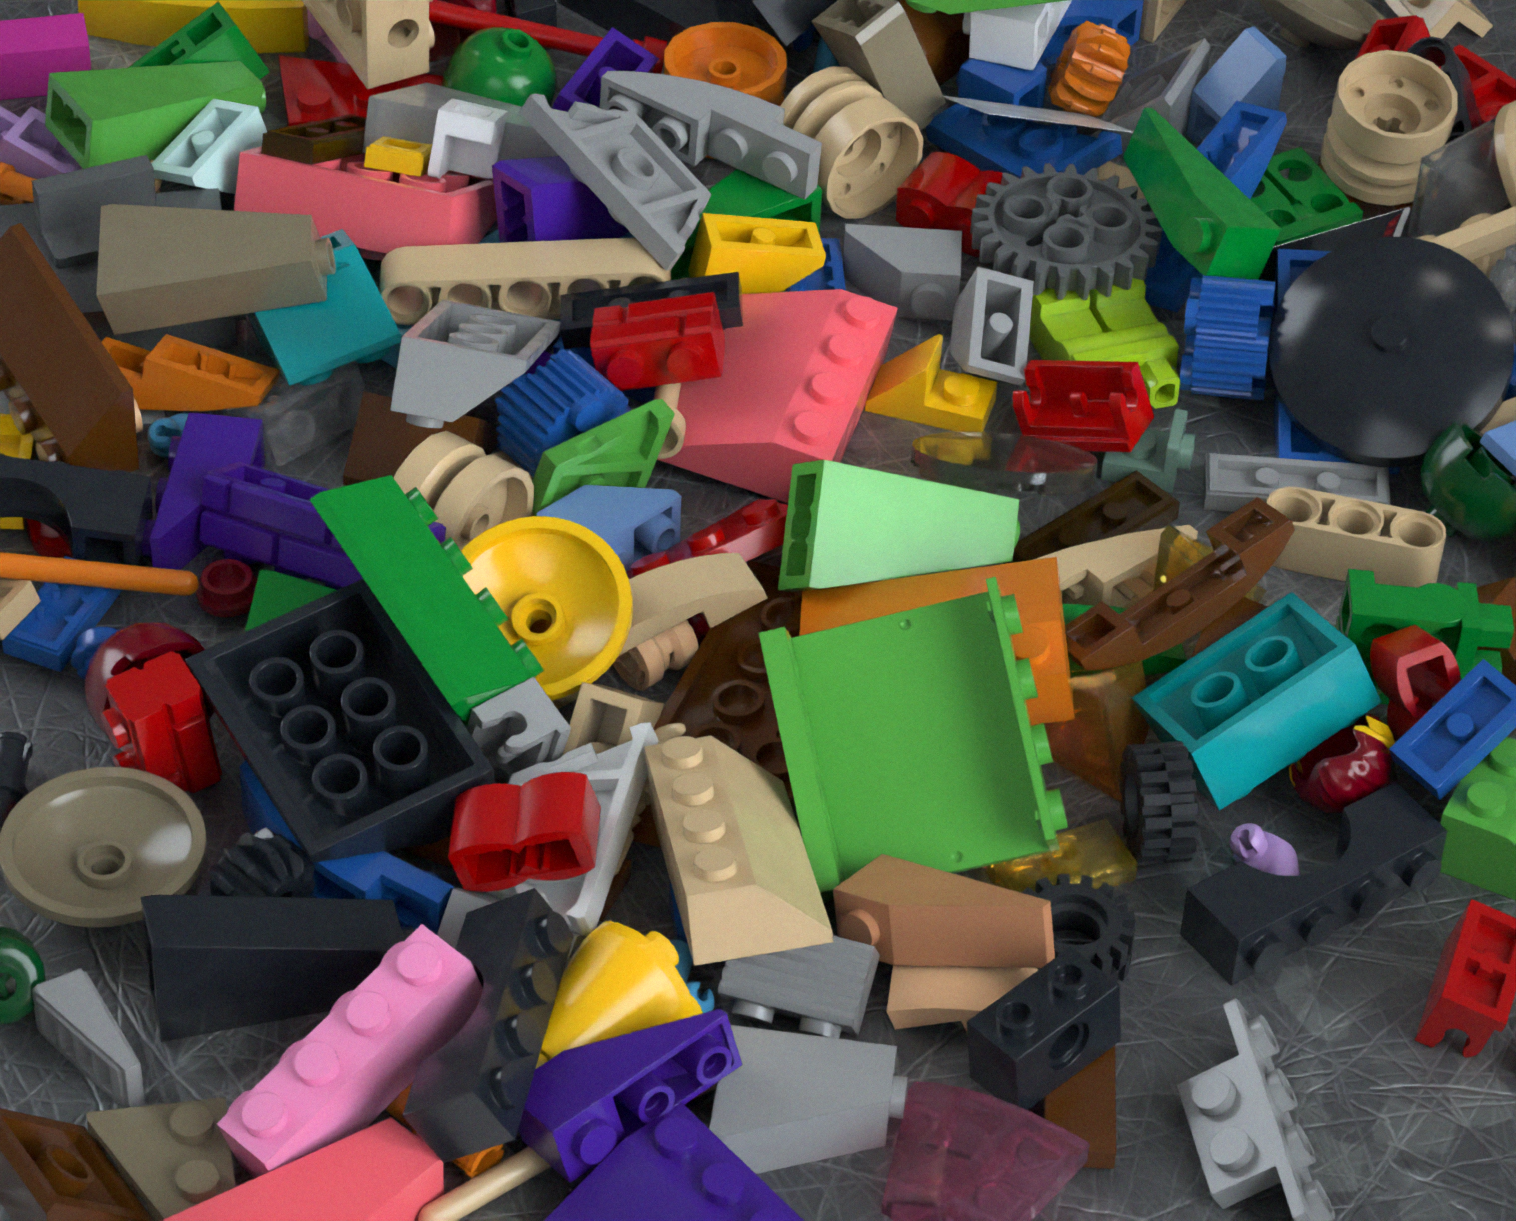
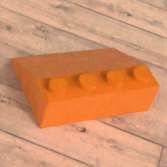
M1057 557L802 591L799 636L987 592L986 579L996 577L1002 596L1015 595L1023 633L1011 635L1016 659H1030L1038 697L1026 700L1031 725L1075 720Z

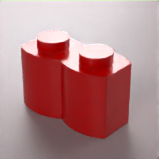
M933 152L897 188L896 221L903 227L962 231L961 251L979 258L980 250L972 249L971 246L973 234H970L972 211L976 206L977 195H986V186L989 182L1001 185L1003 173L989 170L980 171L972 163L957 155Z
M1417 625L1406 627L1372 641L1370 652L1372 673L1380 690L1390 699L1387 709V723L1396 743L1461 681L1460 670L1450 649L1443 642Z
M576 772L550 773L533 778L522 786L505 783L487 784L471 788L459 794L455 800L448 858L463 889L477 892L500 891L517 886L529 878L543 881L565 880L583 875L595 868L601 806L587 774Z

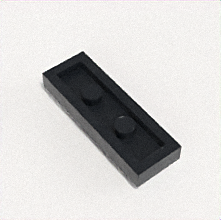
M739 272L561 295L560 332L564 349L591 348L590 337L593 328L594 309L617 305L624 308L628 307L631 303L714 292L723 330L743 326V302Z

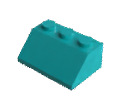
M1290 592L1132 697L1135 706L1161 743L1181 741L1183 746L1187 747L1189 752L1188 760H1191L1193 765L1191 777L1192 780L1196 781V789L1219 811L1232 802L1245 797L1254 787L1287 765L1299 761L1308 751L1341 729L1353 725L1362 715L1381 703V699L1356 645L1293 592Z

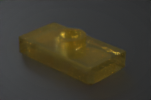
M1105 818L1057 834L1060 847L1058 850L986 867V873L995 886L1021 893L1027 887L1035 891L1036 881L1047 877L1052 886H1056L1057 874H1069L1070 884H1080L1082 874L1093 877L1092 888L1098 890L1103 882L1114 887L1135 880L1138 863Z

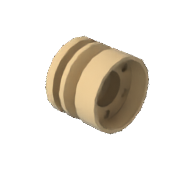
M1384 50L1366 53L1348 63L1338 80L1332 103V115L1328 119L1326 133L1321 146V163L1327 176L1345 194L1361 201L1388 206L1413 202L1429 192L1438 177L1441 161L1445 154V143L1450 137L1457 113L1458 93L1449 76L1433 62L1408 52Z
M830 66L809 75L792 89L780 105V107L785 108L784 126L822 143L817 183L822 188V202L833 212L845 219L865 218L883 210L897 198V188L919 166L922 159L923 137L918 125L896 105L883 98L881 92L869 85L866 79L849 67Z

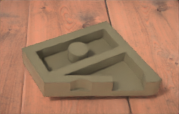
M226 1097L87 1112L88 1132L98 1146L102 1145L116 1162L118 1173L132 1192L147 1203V1211L154 1221L166 1219L235 1188L232 1152L217 1126V1123L227 1114Z

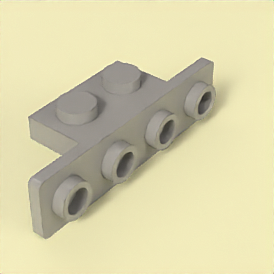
M1234 998L1224 1003L1223 1006L1239 1055L1177 1084L1211 1196L1222 1209H1225L1281 1182L1294 1221H1332L1335 1219V1213L1328 1195L1317 1179L1312 1181L1307 1167L1316 1162L1314 1150L1302 1127L1298 1123L1293 1125L1289 1110L1298 1106L1295 1094L1280 1068L1275 1069L1271 1056L1279 1053L1276 1038L1266 1019L1261 1014L1252 1018L1238 999Z

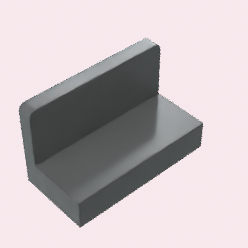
M147 155L32 180L36 228L56 268H66L98 260L101 206L109 204L156 206L154 168Z

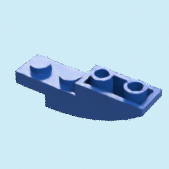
M245 760L239 766L242 813L252 835L267 827L276 834H282L286 839L293 841L300 847ZM387 851L313 863L315 869L312 878L316 885L313 892L306 898L393 900L401 927L412 925L415 931L423 924L437 935L454 886L445 882L440 876L431 871L421 870L389 854Z

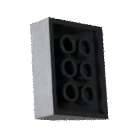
M364 579L185 659L187 667L200 685L206 699L311 863L436 843L451 836L456 797L471 788L494 784L493 767Z

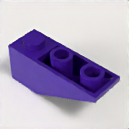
M189 412L182 436H173L171 439L168 455L169 478L160 477L157 484L155 497L156 520L148 519L144 528L142 554L143 557L152 558V567L181 570L208 546L199 541L201 513L205 510V506L201 505L203 477L209 471L236 462L264 469L262 419Z
M717 1009L562 1051L535 1069L518 1127L523 1142L571 1183L602 1162L624 1138L659 1116L671 1111L678 1104L683 1103L685 1105L743 1065L727 1013L722 1009Z

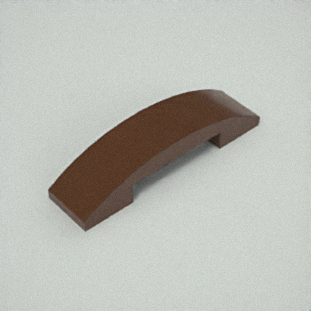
M1256 497L1206 531L1214 550L1212 553L1124 612L1118 614L1101 601L1066 624L1068 657L1085 671L1103 670L1147 659L1184 642L1225 614L1258 583L1281 554L1294 533L1295 528L1292 520Z

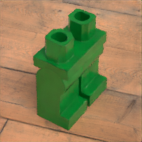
M1302 147L1272 156L1263 177L1250 199L1282 229L1274 246L1362 221L1363 211L1354 202L1349 203L1343 192ZM1290 168L1288 179L1284 178L1279 172Z
M1348 569L1335 628L1356 645L1381 699L1380 704L1388 705L1390 699L1380 690L1372 673L1370 662L1372 641L1412 625H1417L1443 642L1450 649L1457 661L1461 680L1483 659L1502 674L1500 651L1477 650V647L1510 649L1514 634V623L1510 605L1479 603L1476 583L1457 582L1456 588L1441 583H1427L1418 588L1375 584L1374 571Z

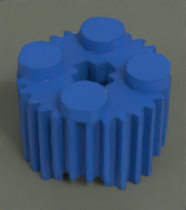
M1203 275V278L1192 277L1185 313L1184 334H1187L1185 353L1182 355L1179 390H1189L1191 394L1264 400L1267 377L1265 372L1274 312V281Z
M560 349L557 354L550 356V360L547 361L545 367L539 365L536 367V372L533 375L530 373L526 375L524 373L508 386L501 389L502 396L494 401L497 404V411L501 414L498 421L502 423L496 428V431L500 434L497 437L499 443L496 447L508 455L533 478L544 451L631 411V407L628 405L629 400L578 354L571 350L567 352L564 349Z

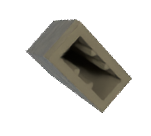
M838 0L812 20V23L840 66L849 67L869 82V85L882 93L883 98L896 105L912 119L920 130L933 120L934 115L932 113L946 103L944 97H941L943 94L907 14L899 1Z

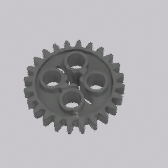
M1045 163L1043 173L1037 174L1029 167L1024 166L1022 167L1020 179L1009 173H1003L1001 185L989 182L986 186V195L978 194L976 197V206L972 211L970 234H973L972 249L980 250V263H994L993 271L1005 274L1011 273L1012 276L1034 281V295H1039L1046 288H1051L1055 290V295L1060 300L1064 299L1068 290L1076 291L1082 300H1088L1089 290L1096 289L1105 297H1110L1112 284L1129 290L1131 289L1132 277L1140 280L1146 279L1147 268L1155 267L1162 228L1159 227V221L1154 212H1151V207L1147 200L1137 199L1138 188L1136 186L1123 189L1118 188L1119 176L1115 175L1103 181L1097 179L1098 169L1092 168L1085 175L1077 174L1074 164H1069L1063 173L1056 172L1050 163Z

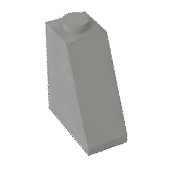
M730 1025L743 1065L718 1081L709 1129L755 1174L884 1147L889 1118L903 1119L908 1076L895 1075L897 1046Z

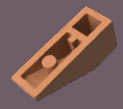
M885 854L878 856L833 889L838 937L875 946L880 954L879 961L899 966L1042 968L1055 958L1051 901Z

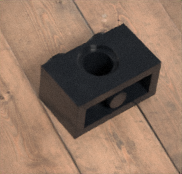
M1068 948L967 1021L970 1078L1019 1117L1121 1041L1120 985L1074 949Z

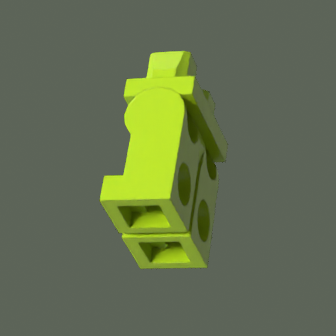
M1132 277L1131 289L1129 290L1112 284L1110 297H1105L1096 289L1089 290L1088 300H1082L1076 291L1070 290L1067 291L1063 300L1057 299L1055 290L1051 288H1046L1039 295L1033 294L1029 340L1042 360L1138 362L1151 406L1159 409L1174 406L1178 402L1180 379L1176 367L1179 345L1173 335H1169L1165 325L1157 321L1145 300L1146 284L1143 280Z

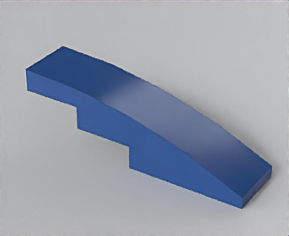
M1236 101L1198 146L1197 150L1251 199L1286 126V113ZM1162 228L1155 267L1147 268L1146 279L1143 280L1146 284L1145 300L1150 305L1178 312L1190 295L1192 277L1203 278V275L1172 246Z

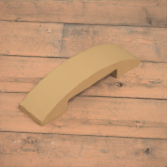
M740 553L698 556L657 567L629 579L633 597V618L627 641L619 655L698 613H701L708 626L712 628L767 599L765 591ZM579 691L566 697L552 700V702L559 709L576 700Z

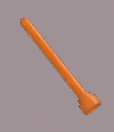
M0 552V578L179 596L194 594L199 585L197 576L193 572L186 570Z

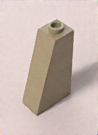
M123 204L101 206L96 296L114 335L327 301V275L335 274V256L330 239L320 238L312 215Z

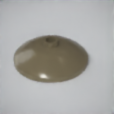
M1258 0L1262 9L1282 26L1279 33L1286 40L1303 48H1308L1310 43H1314L1333 50L1360 49L1367 40L1366 37L1372 25L1377 20L1385 19L1365 0Z
M124 767L82 769L58 776L43 783L16 804L6 818L0 832L1 872L14 896L26 907L45 918L80 927H113L136 922L143 919L141 897L149 895H184L198 878L203 868L207 851L204 820L193 800L178 786L160 776Z

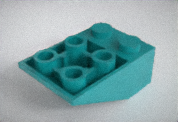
M343 229L320 237L321 239H330L336 264L335 274L327 275V301L247 313L256 338L289 386L296 383L307 386L322 382L333 374L334 368L352 361L368 363L378 360L389 353V347L401 343L402 335L356 245Z

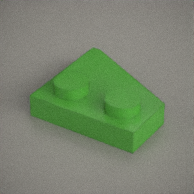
M655 399L544 451L532 480L534 485L532 513L537 516V512L583 485L646 488L675 413L663 399Z

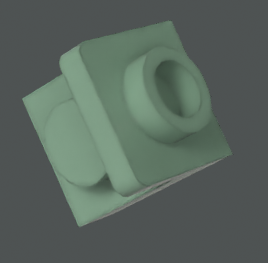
M1176 408L1170 433L1147 428L1131 452H1105L1101 480L1116 483L1137 470L1164 491L1173 493L1178 469L1190 470L1196 434L1185 433L1188 410Z

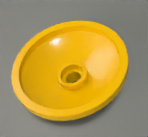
M531 516L498 524L475 537L461 550L474 568L463 577L475 594L487 587L509 619L499 626L500 630L511 645L521 638L527 644L545 670L536 676L535 679L551 701L580 691L582 682L593 683L614 663L622 651L631 629L633 597L630 582L622 562L614 550L600 536L586 527L569 520L547 516ZM538 620H548L551 622L550 628L543 633H533L530 631L531 625Z

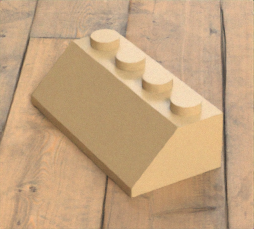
M679 736L669 739L662 744L644 746L652 815L694 966L832 943L833 931L784 782L713 736L699 738Z

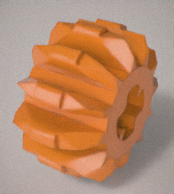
M1085 21L1073 29L1069 40L1064 42L1063 50L1060 56L1056 58L1055 69L1050 75L1052 80L1048 87V92L1052 104L1063 108L1065 112L1086 114L1095 118L1106 112L1109 102L1114 100L1116 91L1122 84L1124 72L1128 67L1127 60L1131 52L1127 38L1115 33V29L1101 23L1097 25Z

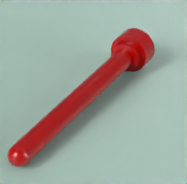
M439 0L429 2L430 22L474 32L490 27L518 29L527 33L542 47L588 57L603 39L598 36ZM645 36L644 41L633 39L635 43L659 58L652 73L661 74L667 41Z

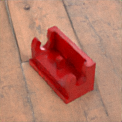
M1030 360L1024 368L1026 386L1030 390V402L1026 390L1013 391V407L1022 433L1020 441L1023 449L1131 452L1154 419V413L1138 362Z
M1474 899L1470 900L1444 943L1415 1041L1433 1048L1444 1038L1446 1030L1459 1029L1469 1036L1466 1038L1462 1056L1469 1058L1482 1051L1494 1030L1503 1031L1507 1024L1516 993L1515 917Z

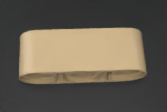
M1288 486L1278 488L1270 493L1266 503L1291 519L1295 528L1285 548L1272 566L1344 582L1346 581L1348 569L1374 571L1375 584L1418 588L1427 583L1437 582L1446 539V528L1438 518L1431 514L1301 487Z

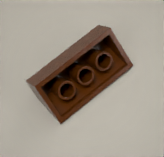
M20 222L10 226L0 238V392L3 391L9 400V410L17 429L22 435L29 433L32 435L37 443L36 450L40 461H60L73 466L108 471L123 470L131 473L138 470L139 459L133 388L23 224Z

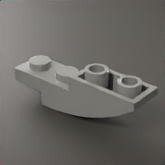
M607 71L602 76L600 109H616L636 113L678 159L696 166L706 155H709L804 200L817 188L822 143L784 126L785 108L727 87L672 75L633 71Z

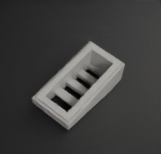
M79 968L35 986L32 990V998L34 1001L36 1025L40 1034L122 1108L143 1106L145 1099L140 1062L87 972H83Z

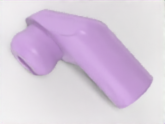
M1253 823L1242 824L1232 832L1229 846L1237 863L1241 861L1253 868L1276 875H1301L1295 850L1291 844L1282 838L1263 831L1261 827Z

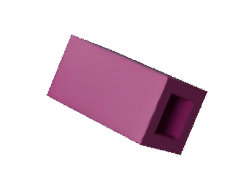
M84 13L0 21V100L47 96L49 73L91 70L90 48Z

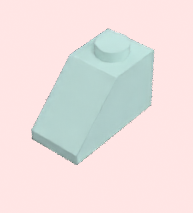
M212 99L151 163L154 168V178L206 189L219 188L221 192L235 194L240 152L262 146L263 133H267L259 108L257 106Z

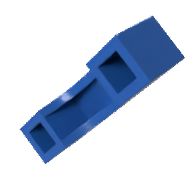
M1072 0L1034 70L968 58L962 64L957 74L958 98L969 97L988 102L1043 109L1047 77L1046 67L1057 63L1056 58L1060 56L1064 42L1069 40L1072 30L1085 21L1097 25L1101 23L1115 29V33L1126 37L1127 43L1131 46L1139 40L1144 0Z

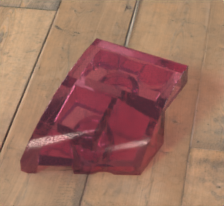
M914 1082L907 1093L903 1119H901L882 1200L881 1213L894 1221H1031L1086 1164L1090 1143L1055 1123L993 1096L946 1084Z

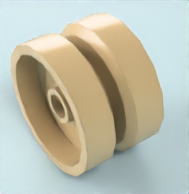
M449 431L430 435L415 447L394 476V479L405 494L415 487L418 488L439 518L435 522L441 523L446 527L445 540L452 537L460 550L484 531L509 520L530 517L532 513L534 485L527 471L495 455L490 454L486 456L483 448Z

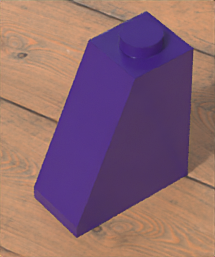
M560 156L500 160L492 165L499 243L620 238L630 232L624 225L613 219L607 206L586 184L580 182L572 174L569 165Z

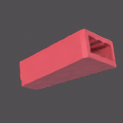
M390 1117L161 1221H419L420 1210L428 1203L444 1195L443 1162L418 1133H411Z

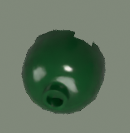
M1455 421L1437 438L1426 453L1420 471L1422 490L1432 504L1426 513L1435 516L1443 523L1446 528V535L1449 537H1453L1458 531L1477 541H1495L1510 536L1516 531V477L1480 443L1483 437L1482 433L1473 429L1467 423L1459 426Z

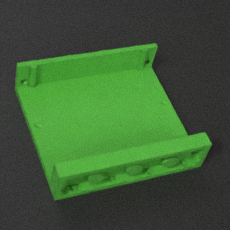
M996 577L986 579L987 592L791 638L785 627L758 633L803 843L823 904L834 901L833 889L881 854L954 874L1060 849L1056 830L1068 828L1064 805L1059 788L1046 790L1041 765L1053 762L1045 724L1031 725L1026 700L1038 697L1030 659H1016L1011 635L1023 633L1015 595L1002 596Z

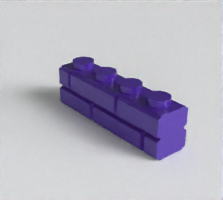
M236 462L209 471L203 477L201 505L205 506V510L201 513L199 541H202L205 545L224 550V559L238 560L244 564L262 562L274 566V571L302 580L312 578L324 582L325 587L335 590L363 579L309 500L319 492L330 489L242 462ZM433 522L429 525V528L440 544L444 542L446 527L438 522Z

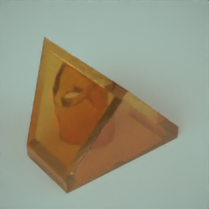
M1142 660L1103 670L1085 671L1080 669L1070 671L1075 720L1045 723L1053 761L1121 803L1123 802L1122 794L1119 792V781H1122L1120 763L1123 762V750L1126 749V745L1144 744L1150 729L1149 724L1132 700L1133 696L1146 688Z

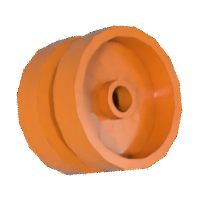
M710 22L690 27L672 38L664 50V74L727 87L780 106L784 101V91L786 90V51L776 38L759 28L737 22ZM709 155L705 156L707 158L715 159Z

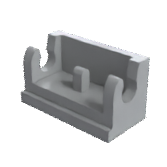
M532 677L473 708L467 730L493 767L494 774L502 776L508 784L511 775L515 772L541 762L547 763L561 758L571 727L537 680Z

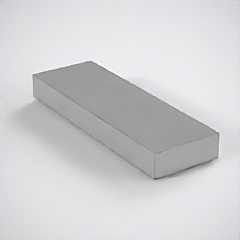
M1216 453L1205 454L1203 468L1204 510L1235 512L1256 497L1266 502L1270 493L1278 488L1288 486L1391 505L1388 467Z

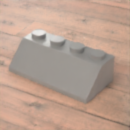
M442 300L402 336L390 411L406 413V422L421 427L442 428L444 421L454 422L524 374L558 336L561 322Z

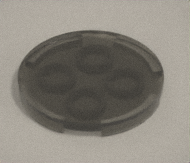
M945 432L921 436L912 442L911 463H914V467H919L921 477L937 483L996 494L997 489L1032 491L1036 488V485H1039L1038 495L1042 497L1077 494L1090 489L1095 484L1097 458L1083 449L1056 441L1003 433Z

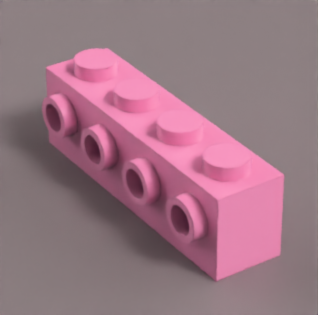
M423 924L405 941L398 942L392 946L383 957L381 964L355 990L343 994L333 1005L330 1014L303 1040H299L288 1047L283 1053L279 1064L252 1090L245 1091L239 1095L229 1107L227 1114L217 1123L239 1165L254 1178H257L364 1130L413 1082L419 1062L447 1044L472 1016L480 1001L483 988L471 961Z

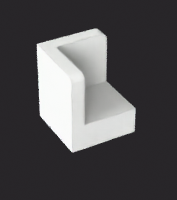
M453 98L438 109L427 175L440 178L447 171L451 170L492 179V165L499 162L508 111Z

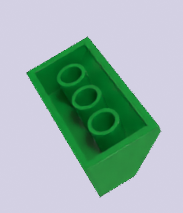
M389 475L322 491L309 499L450 706L466 725H468L473 708L532 677L535 678L545 671L522 638L511 645L504 636L499 626L509 619L487 587L475 594L463 576L474 568L452 537H449L440 544L429 528V525L439 518L417 487L405 494L393 476Z

